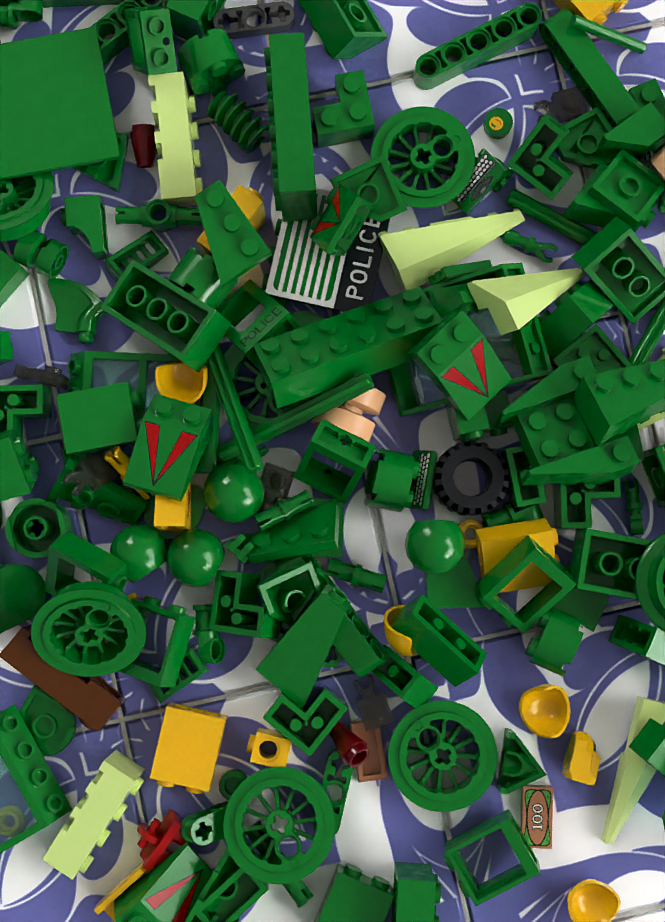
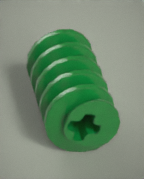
M224 90L211 101L206 113L209 118L214 119L217 126L222 127L225 134H230L233 142H238L241 150L251 153L265 140L269 132V125L259 128L262 118L257 117L251 120L254 110L249 109L243 112L247 105L246 102L241 101L235 104L239 95L233 93L228 96V91Z

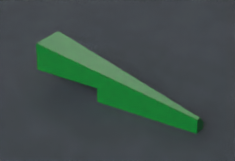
M226 848L184 922H234L269 890V884L258 881L246 874L235 863L228 848Z

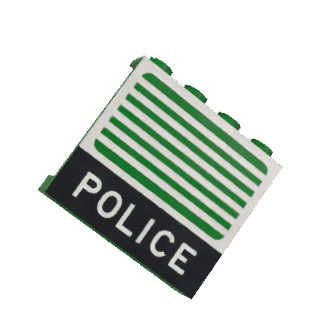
M316 188L317 215H323L328 206L325 203L330 193L328 190ZM367 217L345 256H336L326 253L310 238L313 232L310 229L313 220L283 222V219L278 218L275 227V236H278L276 247L271 246L270 251L272 255L268 257V263H271L272 266L270 274L265 273L262 282V289L271 297L341 312H347L372 302L383 254V247L378 233L388 232L390 219L378 222Z

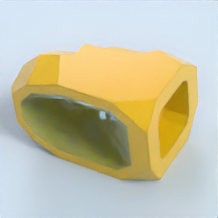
M575 731L571 735L563 761L562 774L571 780L587 785H595L601 758L596 753L595 741L590 738L588 733Z

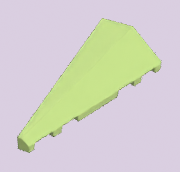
M515 208L513 212L501 214L492 212L487 213V216L478 218L471 216L430 223V226L421 228L406 227L403 228V231L392 233L383 231L378 233L384 253L391 262L399 286L406 291L425 284L429 281L428 277L435 275L434 273L437 271H441V268L455 265L506 231L522 223L525 219L521 211Z
M579 268L475 280L467 283V286L478 309L481 310L488 307L500 334L503 335L519 330L586 274Z
M641 696L636 698L625 752L620 754L601 839L605 844H613L656 772L651 765L628 746L650 718L661 725L664 723V701L661 702Z

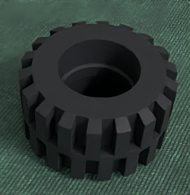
M476 440L462 441L451 446L439 457L435 466L433 490L438 495L439 502L447 506L449 511L463 516L479 515L495 508L498 502L505 497V490L509 488L510 481H507V476L510 473L509 469L505 468L504 463L506 461L504 457H499L497 454L499 451L496 448L491 449L487 443H476ZM470 461L478 464L486 474V486L478 495H464L455 486L453 479L454 471L463 462Z

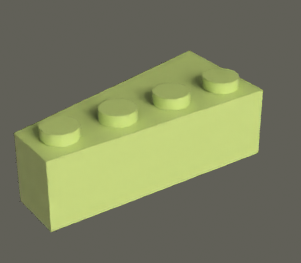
M183 72L148 75L149 87H151L155 97V101H151L152 114L155 126L159 127V131H155L154 136L157 153L161 155V159L157 160L161 198L168 205H178V207L197 205L195 196L204 190L202 177L197 178V168L201 167L200 150H195L194 140H199L198 124L192 120V113L197 112L195 95H190Z
M117 750L103 761L98 769L100 771L85 790L86 796H83L69 815V822H66L42 859L72 880L79 871L85 874L94 860V857L90 855L96 845L100 848L103 846L111 834V831L107 829L113 819L118 822L128 807L124 804V801L129 794L135 796L145 781L141 778L145 768Z

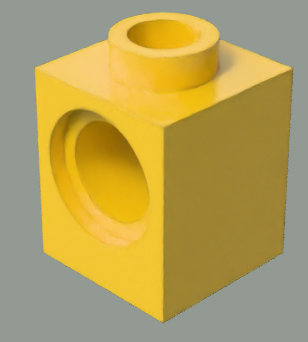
M258 727L256 735L250 734L246 752L252 753L250 758L252 763L269 767H286L291 741L280 732ZM272 741L275 743L277 751L271 755L265 754L261 750V743Z

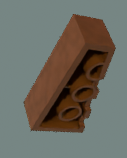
M31 625L22 627L0 653V658L56 699L63 708L77 715L79 721L90 730H101L127 700L101 676L84 677L71 675L59 671L46 663L33 646Z

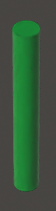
M576 14L570 20V26L639 54H643L646 50L647 44L645 42Z

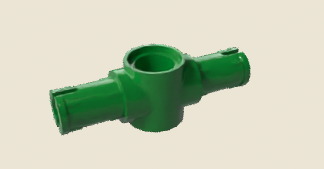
M154 199L148 204H142L141 207L116 206L115 209L116 213H118L115 214L117 225L141 224L142 227H149L160 233L167 232L171 228H178V225L203 226L198 208H178V205H168L167 202L161 199ZM163 211L167 213L163 220H153L157 212Z

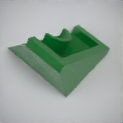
M312 562L273 572L257 585L267 614L289 626L309 606L318 591L322 590Z
M505 728L496 784L498 791L501 794L507 795L547 775L516 733L509 728Z

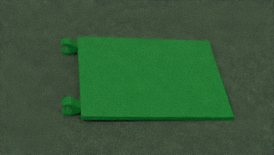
M96 27L0 44V181L121 158Z

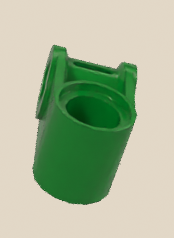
M229 801L215 804L208 809L186 816L181 822V837L187 842L200 846L225 839L223 823Z

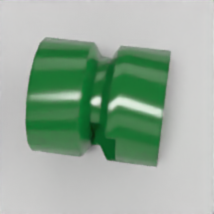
M34 230L30 234L18 239L13 258L17 263L29 269L35 267L39 274L55 279L66 264L69 247L53 238L47 240L45 234Z

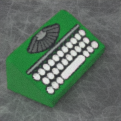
M486 150L476 161L473 174L467 186L452 200L466 215L470 214L508 169Z
M416 450L412 454L414 460L420 462V468L417 478H412L410 490L414 491L411 509L425 511L429 508L437 451Z

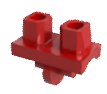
M172 809L168 811L162 822L154 818L150 825L140 823L137 827V832L142 836L137 843L142 848L139 854L144 861L142 867L150 872L153 867L173 853L167 849L171 841L180 846L187 842L180 834L182 824L179 815Z

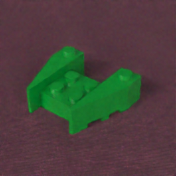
M589 355L560 365L506 407L495 423L496 428L512 423L532 467L521 480L522 486L545 485L546 483L571 485L581 482L603 484L630 474L641 463L628 435L596 447L572 399L583 376L597 374Z

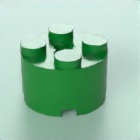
M223 29L207 30L209 36L201 39L197 34L187 40L177 52L179 66L196 95L211 93L212 96L216 97L220 92L227 90L228 84L244 75L246 71L234 45Z
M193 246L186 252L167 278L174 285L216 310L238 283L236 279L222 289L213 257L208 254L204 255Z
M377 447L374 454H378L379 457L377 461L371 460L365 485V493L370 494V500L364 499V504L400 513L404 507L410 508L412 505L414 491L410 490L412 478L416 479L418 476L420 462L415 461L413 455Z
M31 498L17 504L5 524V534L9 545L18 553L28 558H48L49 545L68 531L74 532L73 520L67 509L62 504L41 498ZM43 524L44 530L41 533H37L36 528Z
M552 607L538 620L536 627L541 628L537 638L531 637L524 654L530 656L529 662L563 677L567 671L561 668L566 663L571 665L584 634L579 631V627H586L587 622Z

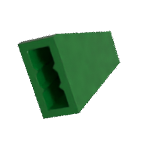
M329 584L321 590L255 669L301 709L314 689L351 604L341 589L332 587Z

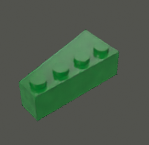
M665 359L583 376L572 399L597 446L606 443L609 438L615 435L619 436L627 432L628 428L638 423L642 424L648 421L651 416L658 412L662 413L665 411Z

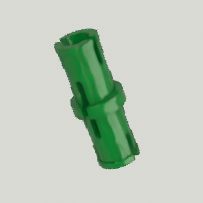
M305 489L303 492L285 501L280 499L276 501L277 505L253 515L255 522H258L259 530L263 532L284 520L288 522L292 520V516L315 506L314 501L310 500L311 495L309 491Z
M335 558L330 559L328 571L326 572L328 576L351 583L350 586L356 587L358 585L381 594L387 579V575L365 569L361 564L352 565Z

